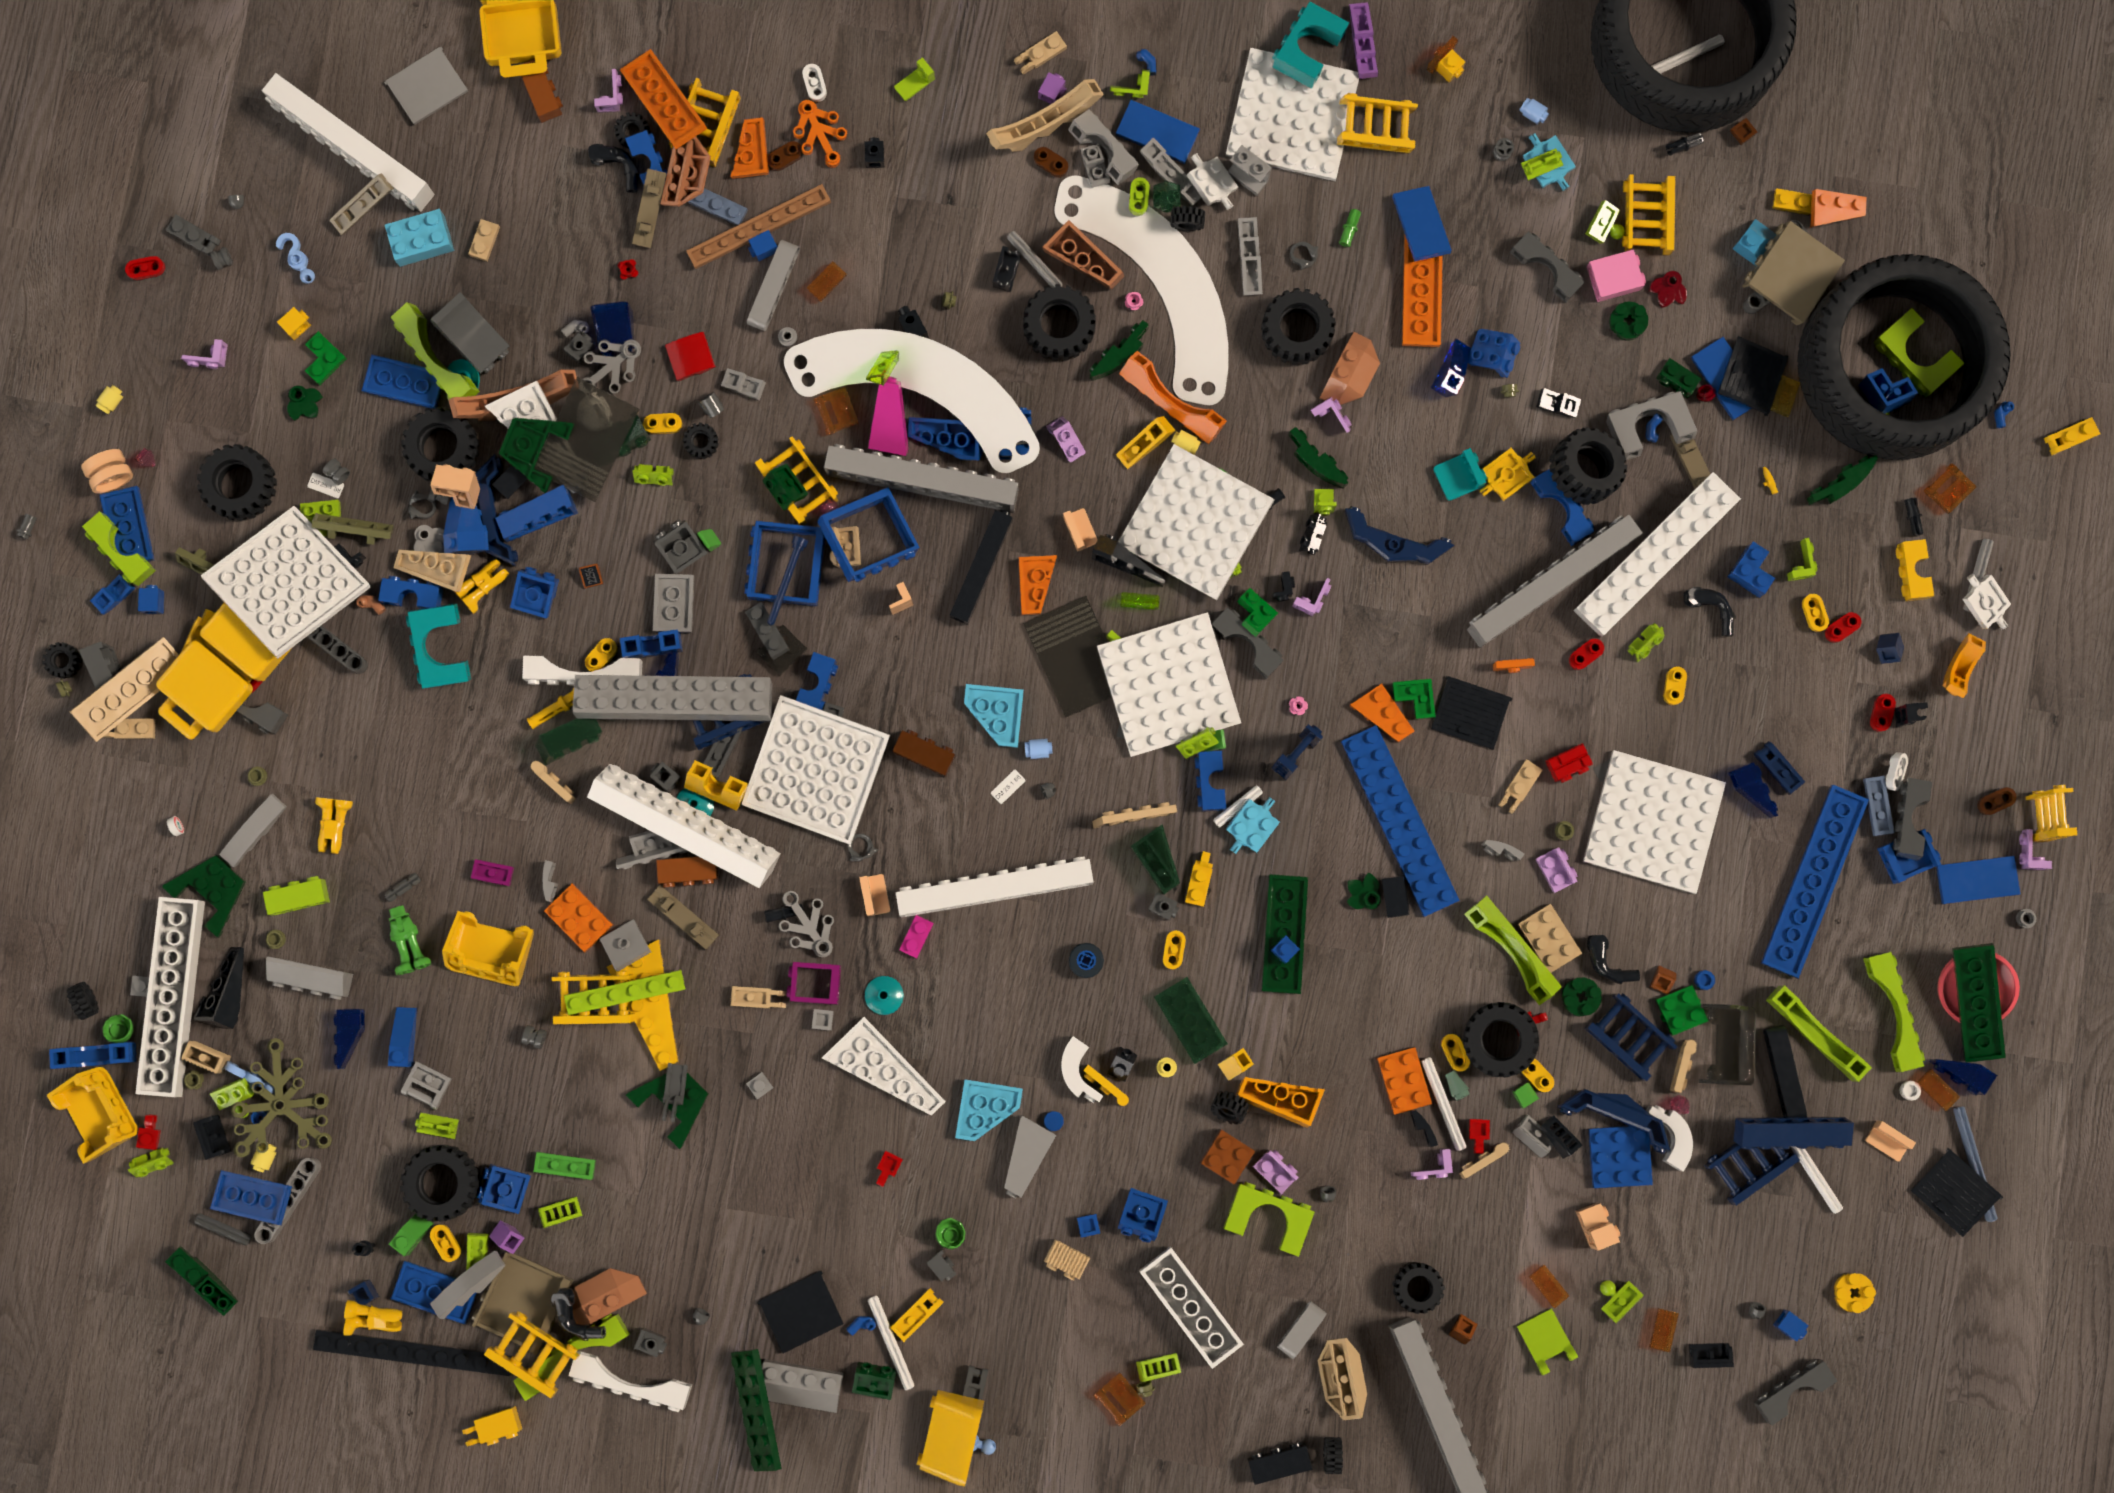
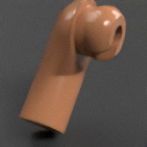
M363 595L356 600L358 607L373 608L378 615L386 610L377 597L373 595Z

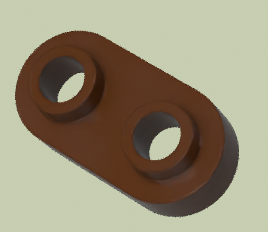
M790 141L771 152L767 157L770 169L781 171L800 160L803 155L801 145L798 142ZM795 148L796 151L794 153H791L790 149ZM778 157L780 158V160L778 162H774V158Z
M1040 147L1034 152V162L1037 166L1057 178L1067 174L1068 162L1063 157L1047 147ZM1041 154H1046L1047 157H1046V158H1041L1040 155H1041ZM1061 164L1062 168L1058 169L1056 165Z
M2008 787L2001 788L1980 798L1977 807L1983 815H1992L2012 806L2016 802L2017 796L2013 789ZM2003 794L2007 797L2006 801L2002 799ZM1986 802L1990 805L1989 809L1985 808Z

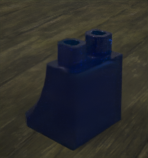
M628 302L597 304L590 307L598 345L601 340H608L610 343L624 344L625 341L631 339L634 340L633 310ZM601 343L603 349L608 348L606 343ZM629 346L628 350L630 352H633V348L635 347ZM601 351L603 356L614 357V351Z

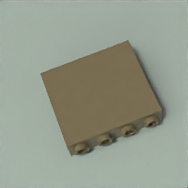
M1792 221L1778 226L1775 231L1776 236L1766 244L1765 253L1756 259L1754 263L1756 266L1753 271L1750 270L1744 278L1745 283L1742 287L1746 288L1749 286L1791 316V322L1799 325L1805 322L1845 260Z
M508 1251L505 1254L502 1253L500 1257L506 1266L490 1282L491 1285L488 1291H484L480 1299L483 1303L480 1309H476L472 1316V1320H474L472 1326L481 1327L500 1337H504L514 1321L508 1316L512 1312L517 1313L519 1311L528 1317L527 1320L549 1334L556 1320L555 1307H552L551 1297L561 1288H570L574 1279L516 1253L511 1254ZM520 1325L511 1341L522 1346L530 1331ZM537 1336L529 1348L530 1352L535 1355L540 1354L546 1341Z

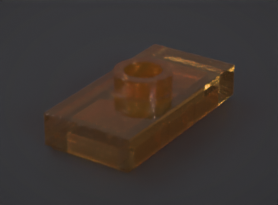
M1452 36L1444 47L1439 46L1433 54L1435 57L1429 62L1426 69L1431 74L1435 72L1438 63L1452 49L1456 48L1458 39Z
M832 261L807 287V290L822 302L847 274Z
M1929 1069L1917 1081L1920 1087L1944 1111H1947L1960 1098L1932 1069Z
M1544 1264L1528 1276L1554 1309L1569 1297L1568 1293Z
M1658 1308L1649 1347L1670 1352L1679 1313Z

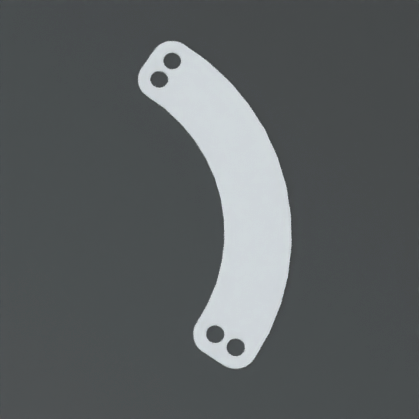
M1081 176L1065 178L1059 186L1054 212L1057 220L1063 225L1070 220L1079 230L1096 235L1118 247L1144 270L1161 295L1168 311L1174 334L1175 370L1173 390L1176 396L1183 401L1207 406L1220 402L1225 394L1228 374L1226 323L1219 296L1209 273L1197 253L1177 229L1172 228L1170 222L1150 206H1148L1147 211L1143 215H1133L1129 211L1130 194L1108 184L1092 188L1089 179ZM1079 186L1082 189L1081 197L1077 199L1071 198L1068 194L1069 188ZM1075 204L1078 207L1077 215L1073 217L1067 216L1064 211L1066 205ZM1135 205V208L1140 209L1141 206ZM1192 378L1196 381L1197 387L1194 391L1188 392L1183 388L1185 379ZM1205 382H1211L1215 385V392L1212 395H1205L1202 392L1201 387Z
M887 329L838 331L795 345L787 351L784 357V366L794 389L805 397H812L827 390L850 384L879 383L885 376L897 378L896 381L901 382V387L916 391L933 399L954 414L970 430L982 447L991 466L998 472H1013L1032 463L1039 454V442L1027 418L1004 388L975 362L956 350L934 340L911 333ZM803 355L806 357L807 365L804 369L795 367L794 359L796 356ZM807 372L812 373L815 377V382L810 387L802 383V376ZM1022 440L1029 444V451L1025 455H1020L1016 451V444ZM1002 449H1009L1012 452L1010 462L1003 463L1000 461L999 452Z

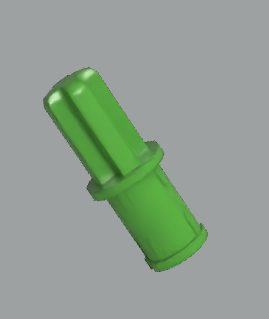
M1351 209L1347 222L1343 225L1344 231L1339 241L1340 245L1344 247L1351 246L1354 233L1358 230L1356 227L1361 211Z

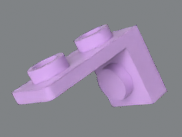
M612 69L613 98L601 96L594 99L597 112L620 111V105L623 104L622 93H619V86H622V77L618 75L616 69Z
M214 339V345L210 349L212 358L182 355V360L191 367H199V365H206L207 368L211 369L225 367L228 345L223 340Z
M1330 397L1311 409L1314 416L1319 414L1322 417L1329 413V408L1332 407L1345 431L1348 433L1351 430L1349 426L1352 424L1347 415L1343 417L1340 410L1342 407L1337 399L1333 400Z
M1061 416L1046 426L1048 431L1058 441L1069 462H1073L1086 453L1069 421Z
M1326 579L1314 605L1311 604L1310 599L1301 596V598L1296 597L1292 607L1310 616H1313L1315 612L1319 613L1323 605L1321 599L1323 595L1327 596L1331 589V585H1329L1331 579Z
M2022 830L2019 837L2020 845H2022L2019 862L2022 864V869H2052V861H2045V857L2032 858L2033 830Z
M1440 1149V1154H1437L1438 1165H1441L1442 1169L1413 1171L1411 1176H1416V1180L1428 1179V1175L1435 1174L1436 1178L1448 1177V1173H1453L1450 1149Z

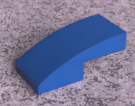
M119 574L107 587H103L90 600L102 615L116 607L135 589L132 584H129L122 577L123 574Z

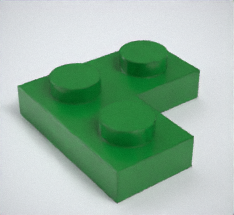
M319 331L305 344L318 357L305 372L319 385L347 359Z
M1251 588L1237 601L1250 613L1241 625L1255 637L1278 614L1275 609Z
M1431 679L1392 683L1394 702L1413 701L1415 720L1436 717Z

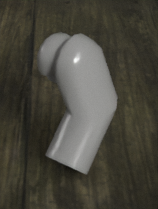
M573 320L562 328L561 331L566 338L573 332L584 334L589 331V324L585 321Z

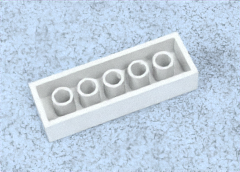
M1168 1247L1139 1270L1212 1369L1244 1345L1171 1247Z

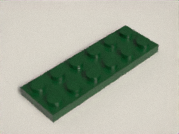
M1269 874L1261 990L1263 992L1301 994L1308 877ZM1285 935L1300 948L1286 964L1270 951Z
M1988 943L1952 948L1964 1061L1968 1063L2006 1058L1994 944Z
M751 1349L731 1352V1363L736 1377L735 1384L739 1392V1404L742 1408L743 1424L747 1433V1445L751 1453V1465L754 1472L780 1470L782 1467L759 1350Z

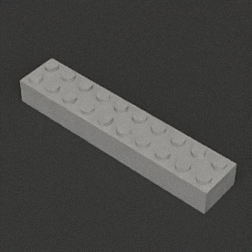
M839 444L828 447L824 465L827 476L997 510L1001 509L1012 513L1015 511L1019 489L1018 483L1012 478L1001 480L996 479V476L992 474L981 476L971 470L961 472L958 471V468L948 466L947 469L941 468L936 463L920 464L921 461L916 459L905 461L895 455L885 457L880 452L864 453L863 449L853 448V450H849Z
M1630 515L1626 517L1619 516L1608 525L1609 529L1605 526L1593 536L1594 539L1589 537L1578 546L1579 550L1576 548L1572 549L1562 557L1563 561L1560 559L1556 560L1547 568V572L1542 570L1531 579V583L1526 581L1519 586L1516 594L1512 591L1500 601V605L1496 602L1485 611L1486 615L1483 616L1481 613L1469 622L1471 626L1467 631L1479 648L1486 645L1637 539L1643 532Z
M575 675L573 714L577 719L771 721L773 683L770 677Z
M1407 1317L1388 1325L1457 1493H1490L1484 1487L1487 1483L1483 1473H1480L1476 1468L1479 1465L1475 1454L1469 1451L1470 1441L1467 1435L1460 1429L1463 1427L1459 1416L1452 1410L1455 1408L1453 1400L1445 1393V1390H1447L1446 1383L1443 1378L1438 1376L1439 1366L1436 1360L1429 1354V1352H1432L1429 1342L1421 1335L1424 1333L1420 1321L1418 1322L1417 1319Z

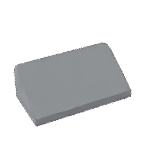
M1527 1114L1512 1133L1539 1157L1543 1158L1550 1152L1553 1144L1540 1128L1541 1125Z

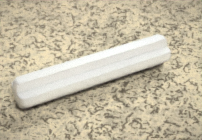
M1254 786L1214 818V823L1221 827L1233 818L1248 798L1254 801L1263 793L1260 787Z

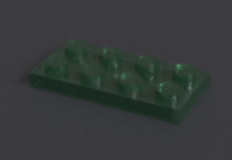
M1188 977L1154 996V999L1194 1064L1228 1044Z

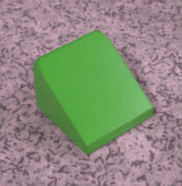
M712 529L698 532L697 535L708 551L711 552L721 545L720 540Z
M1223 729L1216 730V734H1214L1219 743L1205 749V752L1226 749Z
M1529 1082L1512 1091L1520 1107L1523 1109L1539 1099Z

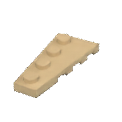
M399 550L393 568L460 592L471 555Z
M1169 802L1158 804L1157 808H1151V805L1139 807L1140 810L1138 811L1128 808L1121 810L1119 814H1114V811L1104 812L1102 817L1092 821L1093 829L1100 828L1108 823L1112 826L1124 823V821L1134 822L1143 818L1151 819L1177 813L1176 805H1169Z

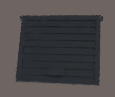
M1738 336L1718 394L1762 412L1764 416H1768L1788 360V355L1783 356Z
M1446 676L1447 682L1431 729L1494 750L1509 702L1512 701V698Z
M1947 1148V1152L1910 1191L1961 1237H1964L2003 1196L1951 1149Z
M822 1270L757 1302L758 1305H761L783 1354L844 1324L822 1277Z

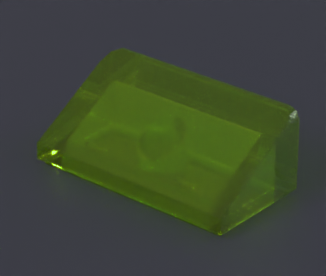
M899 351L881 352L868 373L866 380L884 386L899 361Z
M1122 592L1120 606L1157 610L1159 609L1160 597L1158 595Z

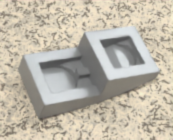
M727 368L721 387L760 400L766 382Z
M545 860L542 879L543 891L546 901L553 902L558 887L557 883L551 882L556 863Z

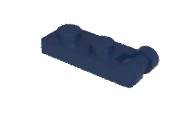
M1770 741L1764 744V748L1758 749L1754 753L1756 759L1765 766L1788 795L1805 783L1803 778ZM1769 753H1771L1774 756L1770 760L1766 757V755Z

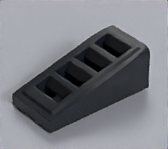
M1554 1115L1540 1126L1563 1159L1572 1155L1582 1146L1580 1141ZM1554 1125L1555 1128L1551 1130L1549 1127Z

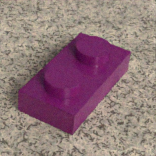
M475 859L471 879L510 886L514 867Z

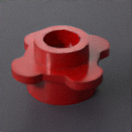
M630 259L618 263L621 279L626 280L628 277L635 278L638 276L639 272L636 270L635 260Z

